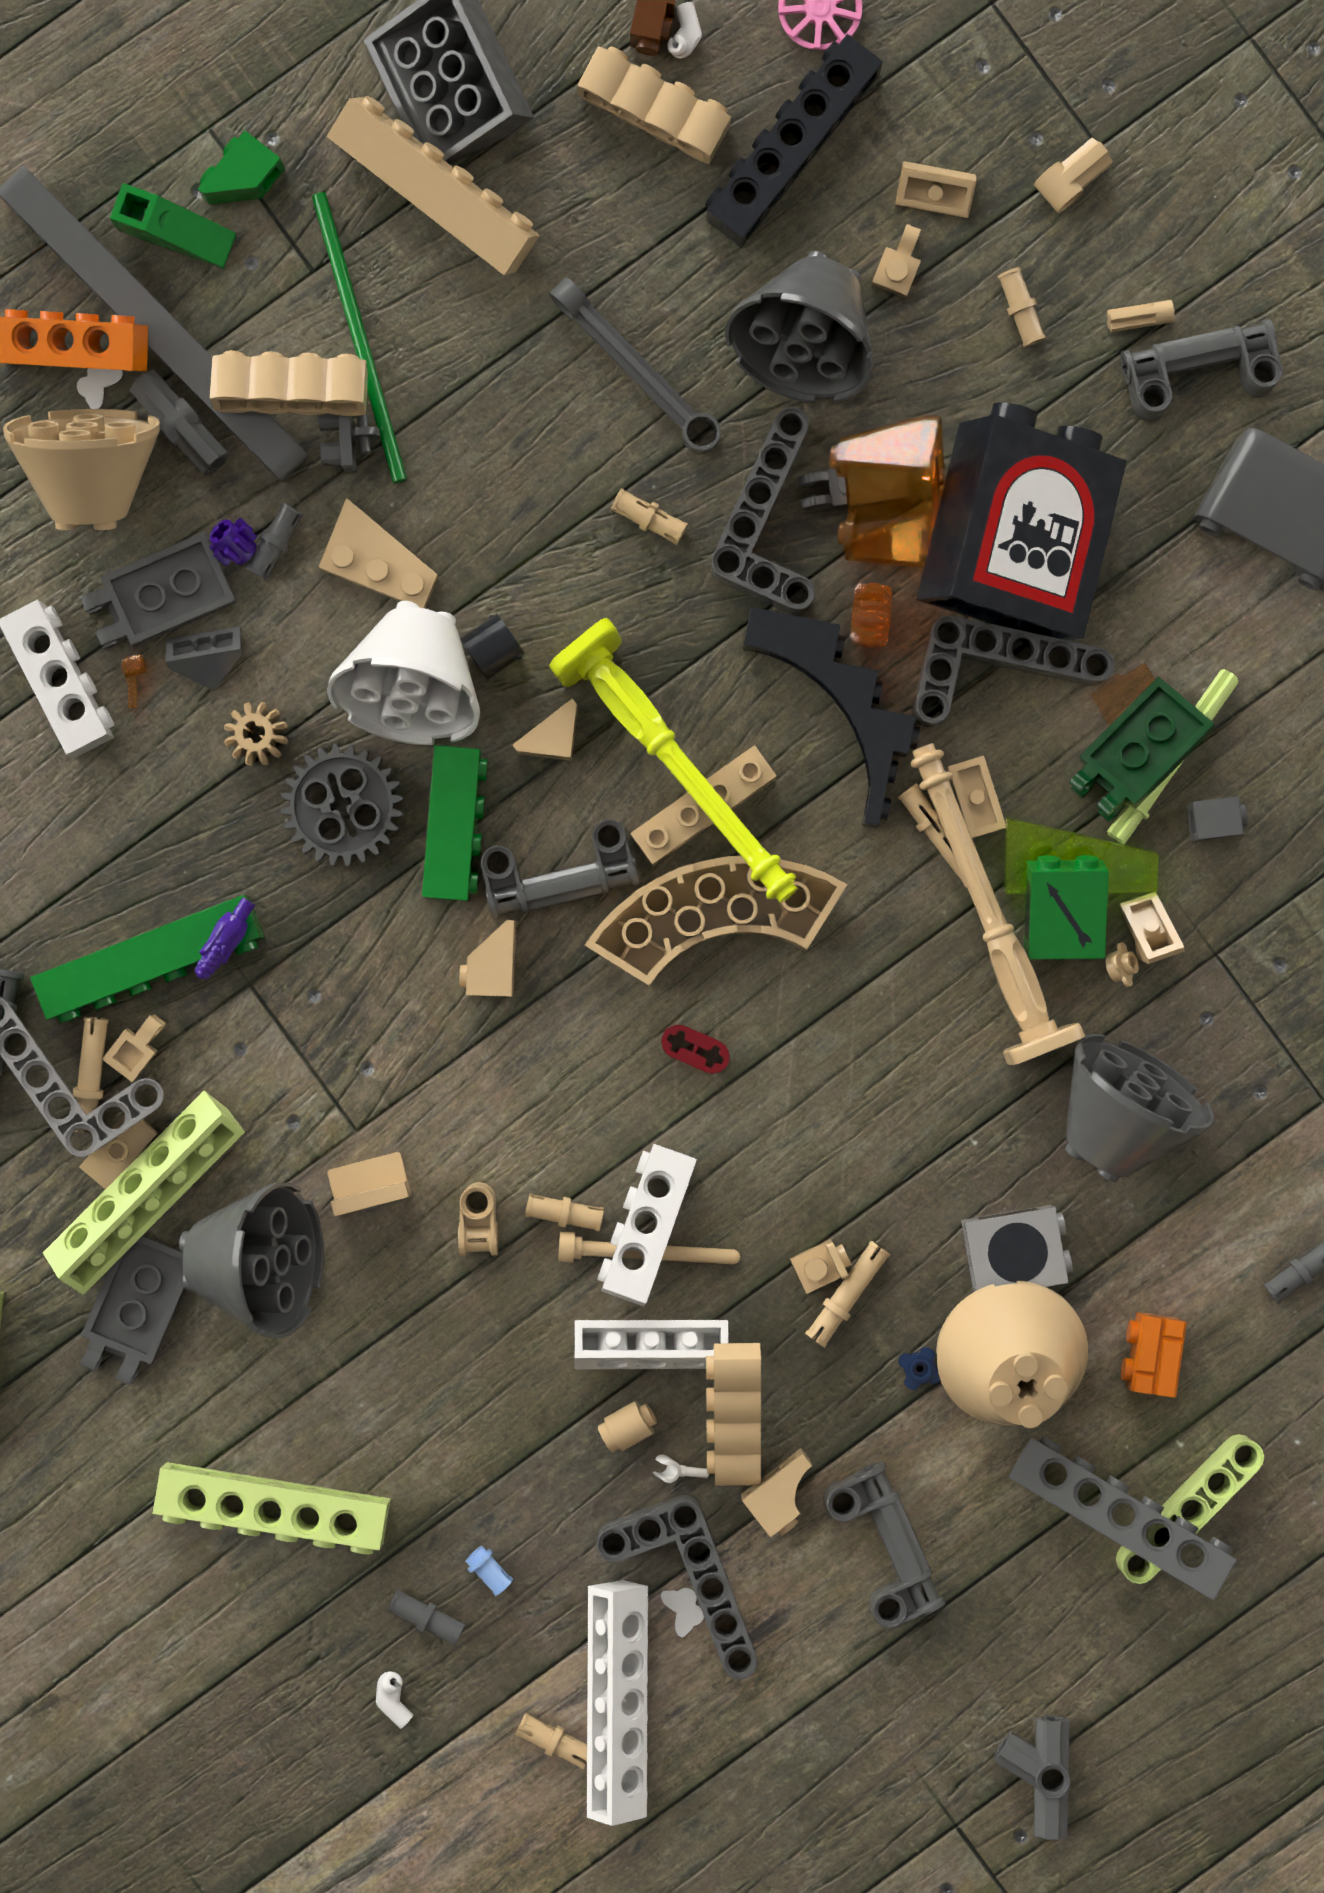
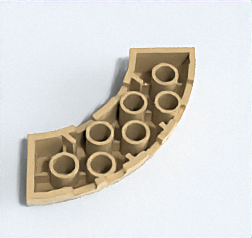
M727 856L705 860L677 868L636 890L600 923L585 946L648 986L652 984L666 965L679 954L694 945L719 936L745 933L760 934L779 938L803 950H807L848 884L807 865L780 859L779 865L785 873L795 874L794 884L798 889L787 900L779 903L776 898L768 899L766 897L768 889L760 880L753 881L751 879L752 870L742 856Z

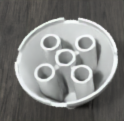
M411 601L398 602L396 609L389 611L332 673L327 688L328 698L335 709L338 706L344 709L349 714L348 721L355 726L379 737L415 745H434L435 739L451 737L450 741L453 743L469 736L478 725L480 707L460 636L455 626L456 618L447 612H434L419 608L417 604Z

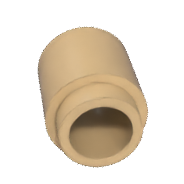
M635 1400L605 1417V1422L598 1426V1430L604 1443L612 1453L619 1449L625 1451L653 1435V1425L657 1424V1420L647 1403L641 1406Z

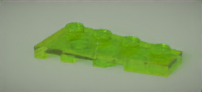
M1006 817L1004 891L1006 894H1026L1027 861H1037L1038 857L1046 855L1059 857L1060 860H1075L1077 856L1091 855L1098 857L1099 860H1103L1109 870L1108 893L1157 892L1159 855L1154 851Z

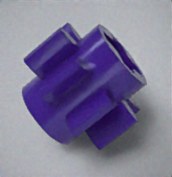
M241 518L235 524L228 519L219 522L210 534L212 544L209 548L214 552L213 556L224 566H227L231 560L238 565L249 561L256 551L254 540L257 536L252 532L253 528Z

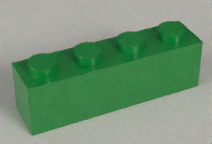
M434 745L422 897L425 899L470 902L471 894H477L479 872L473 871L474 856L480 857L482 834H476L477 819L484 818L485 796H479L480 781H487L488 759L482 758V751L480 749Z

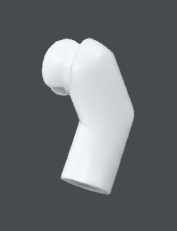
M693 2L682 3L676 7L681 27L674 37L669 39L668 50L674 57L679 59L689 56L702 37Z
M385 1672L377 1682L376 1705L402 1729L414 1714L400 1702L403 1683L401 1676L396 1672Z

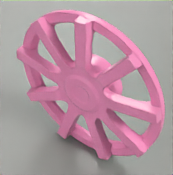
M779 0L778 14L784 31L794 42L812 50H827L833 43L821 44L822 26L828 24L837 37L835 41L840 43L847 34L852 37L859 26L862 16V0H854L855 12L836 7L838 3L844 0H804V5L785 6L786 0ZM805 13L806 17L792 30L788 25L785 15ZM834 16L853 20L850 29L845 34L834 21ZM809 23L815 25L814 43L807 42L798 37L799 33Z

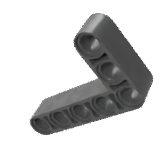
M788 407L781 410L773 422L713 553L711 570L713 576L719 582L784 612L799 615L808 611L812 605L815 590L811 581L800 574L753 554L803 445L809 425L808 418L802 410ZM787 420H793L799 424L801 431L793 436L786 435L781 430L780 425ZM771 454H778L785 460V466L779 470L770 469L767 467L765 459ZM755 488H763L769 493L770 499L764 504H756L750 499L749 493ZM739 522H748L753 526L754 534L749 538H739L734 533L733 528ZM724 556L734 557L739 563L738 569L731 573L723 572L718 566L720 558ZM760 571L767 572L773 578V584L768 588H758L752 581L753 575ZM792 587H801L807 593V600L802 604H794L789 601L786 592Z
M944 616L934 623L928 635L913 705V715L916 716L915 720L925 727L937 726L948 716L961 658L1087 686H1096L1105 681L1113 673L1115 661L1108 650L1100 647L957 616ZM942 626L953 628L957 635L956 642L952 644L943 643L938 637V629ZM976 635H988L993 641L992 651H980L975 645ZM1013 643H1025L1030 649L1029 659H1017L1012 653ZM1050 651H1062L1067 658L1066 666L1063 668L1054 667L1049 660ZM1088 658H1096L1102 662L1103 673L1101 676L1091 675L1087 671L1086 661ZM933 663L944 664L949 671L948 679L944 681L935 680L930 674V665ZM933 699L940 704L941 714L939 717L930 718L923 713L922 703L924 700Z
M678 1495L604 1524L598 1532L596 1545L599 1555L608 1562H620L676 1541L724 1670L730 1677L738 1680L751 1676L756 1670L757 1665L755 1647L699 1501L692 1495ZM681 1506H689L694 1509L696 1516L691 1522L682 1523L674 1516L676 1510ZM649 1519L656 1521L660 1526L658 1534L651 1537L643 1535L639 1530L640 1524ZM616 1533L621 1535L625 1544L618 1550L607 1548L603 1539L608 1534ZM695 1542H703L709 1547V1553L704 1558L697 1559L689 1554L688 1548ZM708 1578H716L722 1582L723 1587L716 1594H707L702 1589L703 1582ZM729 1614L735 1617L736 1624L729 1630H722L716 1626L715 1621L720 1615ZM736 1650H743L749 1654L750 1658L744 1665L737 1666L729 1661V1656Z

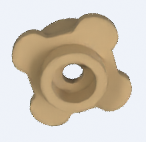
M1121 942L1117 944V951L1108 953L1106 956V968L1110 978L1114 982L1123 981L1126 987L1132 986L1133 975L1139 970L1136 955L1132 951L1128 952L1126 944Z

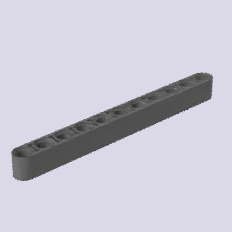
M22 165L0 186V197L116 315L134 316L135 324L148 325V348L278 480L283 482L309 457L303 448L269 414L253 411L228 413L213 409L210 401L212 356L26 167Z

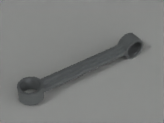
M564 277L549 292L550 298L557 307L571 320L576 321L683 430L682 438L688 450L695 454H707L713 451L718 445L721 435L718 421L710 414L696 413L591 305L578 286L567 277ZM705 421L711 424L715 432L714 441L706 446H698L691 442L688 438V430L692 423Z

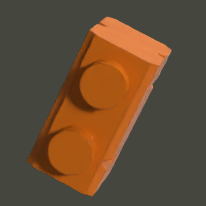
M1136 1312L1135 1320H1129L1126 1341L1127 1343H1132L1130 1358H1124L1121 1367V1380L1126 1381V1388L1133 1392L1176 1398L1187 1325L1185 1320L1143 1312Z

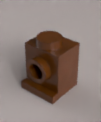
M637 0L630 31V47L636 48L639 53L648 56H656L660 53L662 40L669 41L673 18H675L676 0Z

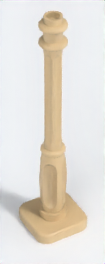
M933 743L912 751L915 759L911 761V767L919 769L923 779L919 787L922 790L928 791L985 930L982 938L987 942L998 984L1014 1018L1022 1029L1019 1032L1022 1043L1007 1048L1003 1052L1007 1064L1016 1065L1085 1037L1079 1023L1067 1024L1057 1028L1054 1019L1049 1020L1046 1003L1037 976L1025 950L1013 932L1014 926L1007 924L954 796L949 782L953 778V774L949 771L945 772L940 760L944 756V752L939 749L936 750Z

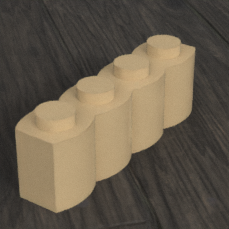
M598 46L577 85L578 95L587 102L611 112L621 120L645 130L655 138L677 147L689 156L706 164L711 163L731 125V116L727 114L728 110L724 105L712 99H708L707 102L697 99L694 96V91L681 82H675L673 85L663 81L660 72L649 65L642 64L639 67L628 62V56L615 47H609L607 50Z
M229 350L212 357L210 401L214 410L228 413L253 411L265 414L291 412L302 415H321L326 413L340 416L365 415L368 384L366 360L359 359L358 356L353 354H340L337 358L325 359L315 353H302L299 357L287 358L283 357L280 353L269 351L259 356L249 357L245 356L242 352Z
M760 1343L714 1344V1356H706V1379H714V1388H706L707 1411H714V1419H706L707 1443H714V1450L707 1451V1474H715V1486L761 1485Z

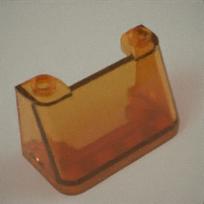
M922 415L842 437L838 445H832L830 469H836L837 477L845 478L848 516L846 522H840L838 530V544L844 545L845 560L924 567L945 484L942 417Z

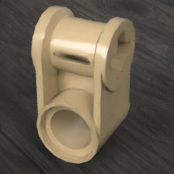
M472 1183L460 1197L459 1256H466L467 1252H490L492 1256H497L498 1222L496 1221L495 1192L486 1183ZM478 1191L485 1194L488 1199V1206L483 1210L471 1208L468 1204V1195L470 1193Z

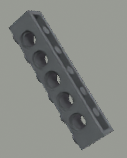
M1042 1436L1040 1441L1032 1437L1030 1438L1009 1478L1214 1601L1237 1560L1230 1556L1233 1551L1232 1547L1215 1537H1212L1208 1543L1195 1535L1199 1529L1197 1526L1180 1516L1177 1517L1175 1522L1161 1515L1164 1507L1146 1496H1143L1141 1502L1127 1494L1130 1489L1128 1485L1111 1475L1107 1481L1093 1474L1096 1469L1094 1465L1077 1455L1072 1462L1059 1454L1063 1447L1047 1437ZM1055 1463L1062 1464L1067 1470L1065 1482L1058 1486L1051 1485L1046 1479L1047 1468ZM1088 1483L1097 1485L1101 1491L1099 1502L1093 1506L1084 1505L1079 1498L1080 1489ZM1119 1504H1129L1135 1511V1519L1128 1526H1119L1113 1519V1510ZM1154 1524H1162L1169 1530V1541L1162 1547H1155L1147 1540V1530ZM1189 1544L1198 1545L1204 1552L1203 1563L1195 1568L1186 1566L1181 1560V1551Z

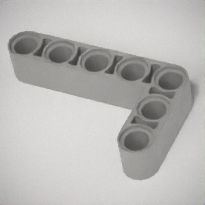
M0 997V1004L5 1010V1015L0 1021V1055L66 1150L72 1155L85 1157L93 1154L161 1106L164 1100V1092L161 1086L152 1079H140L86 1115L13 1008ZM15 1034L22 1035L27 1042L25 1051L18 1056L10 1055L5 1048L7 1039ZM35 1066H43L49 1073L47 1083L40 1088L32 1087L27 1080L29 1070ZM143 1085L153 1086L158 1093L156 1102L149 1107L140 1106L135 1099L137 1089ZM58 1097L66 1098L71 1105L69 1115L63 1119L54 1118L49 1111L50 1103ZM110 1107H119L125 1113L124 1124L117 1129L108 1128L103 1121V1115ZM80 1128L89 1130L93 1136L92 1145L85 1151L75 1149L71 1143L72 1134Z

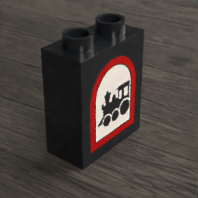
M994 403L989 416L959 423L916 600L989 624L1063 640L1084 639L1127 460L1100 451L1103 436L1095 431L1077 426L1058 427L1057 434L1053 435L1035 428L1038 416L1036 411L1013 403Z

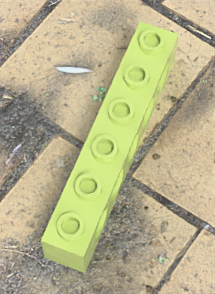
M203 1091L43 1252L58 1279L84 1295L245 1133L224 1105L206 1091Z
M167 1462L160 1468L153 1514L163 1515L162 1520L168 1523L183 1524L186 1519L200 1521V1527L211 1530H221L223 1525L237 1527L238 1533L248 1536H259L260 1532L274 1533L275 1539L280 1541L297 1542L298 1538L313 1540V1545L317 1547L335 1548L336 1544L351 1546L350 1551L355 1553L373 1554V1550L380 1551L384 1543L391 1498ZM190 1489H198L203 1492L206 1499L204 1506H195L189 1501L188 1492ZM226 1496H238L243 1502V1511L237 1513L230 1511L225 1503ZM266 1501L277 1503L281 1509V1516L275 1519L267 1517L263 1511V1503ZM305 1507L313 1508L319 1515V1522L313 1525L306 1524L300 1517V1510ZM343 1513L352 1515L357 1522V1527L351 1531L342 1529L337 1521L338 1515Z

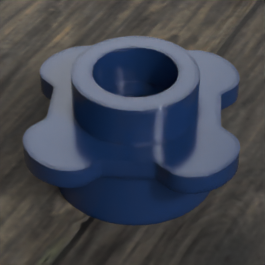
M923 1347L920 1352L903 1353L899 1357L898 1363L900 1367L904 1368L906 1375L904 1383L907 1388L916 1390L921 1384L928 1382L936 1384L939 1382L938 1369H936L933 1360L935 1352L931 1348ZM918 1365L923 1366V1370L921 1372H918L916 1370V1367Z

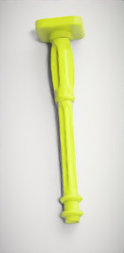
M609 618L601 619L554 657L549 664L553 674L564 687H570L582 678L583 680H590L597 694L613 716L633 737L647 748L649 755H656L667 766L743 857L752 870L751 879L753 881L760 880L768 889L766 897L768 899L776 898L779 903L784 902L798 889L794 884L795 874H786L779 865L780 856H771L761 846L680 749L674 740L675 733L668 729L661 715L645 693L612 661V653L621 645L622 638Z

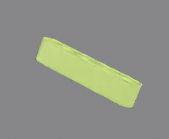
M1245 1435L1231 1436L1162 1505L1164 1509L1161 1515L1173 1522L1180 1516L1197 1526L1199 1531L1261 1468L1264 1461L1263 1450L1257 1443ZM1248 1445L1251 1449L1249 1459L1244 1463H1237L1235 1461L1237 1449ZM1215 1473H1223L1225 1479L1222 1487L1218 1490H1210L1208 1487L1209 1478ZM1189 1500H1196L1198 1503L1196 1513L1191 1517H1183L1181 1513L1183 1504ZM1154 1524L1147 1530V1540L1151 1545L1162 1547L1166 1544H1156L1154 1540L1157 1530L1166 1526ZM1121 1546L1117 1552L1116 1562L1118 1568L1133 1583H1147L1161 1570L1145 1560L1141 1569L1129 1571L1127 1567L1128 1561L1137 1554L1124 1546Z

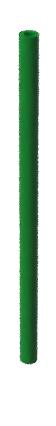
M319 192L312 195V200L356 355L359 359L366 360L368 369L367 394L377 428L380 429V439L393 484L407 481L406 472L328 198L325 192Z

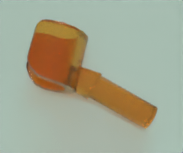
M142 654L125 657L121 663L128 687V708H137L136 676L147 673Z

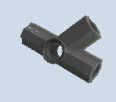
M1044 1715L1036 1717L1035 1746L1009 1731L998 1746L993 1760L1034 1786L1033 1835L1044 1839L1059 1840L1067 1838L1068 1790L1071 1783L1068 1773L1069 1719ZM1049 1769H1056L1061 1772L1060 1780L1054 1785H1047L1041 1781L1042 1775Z

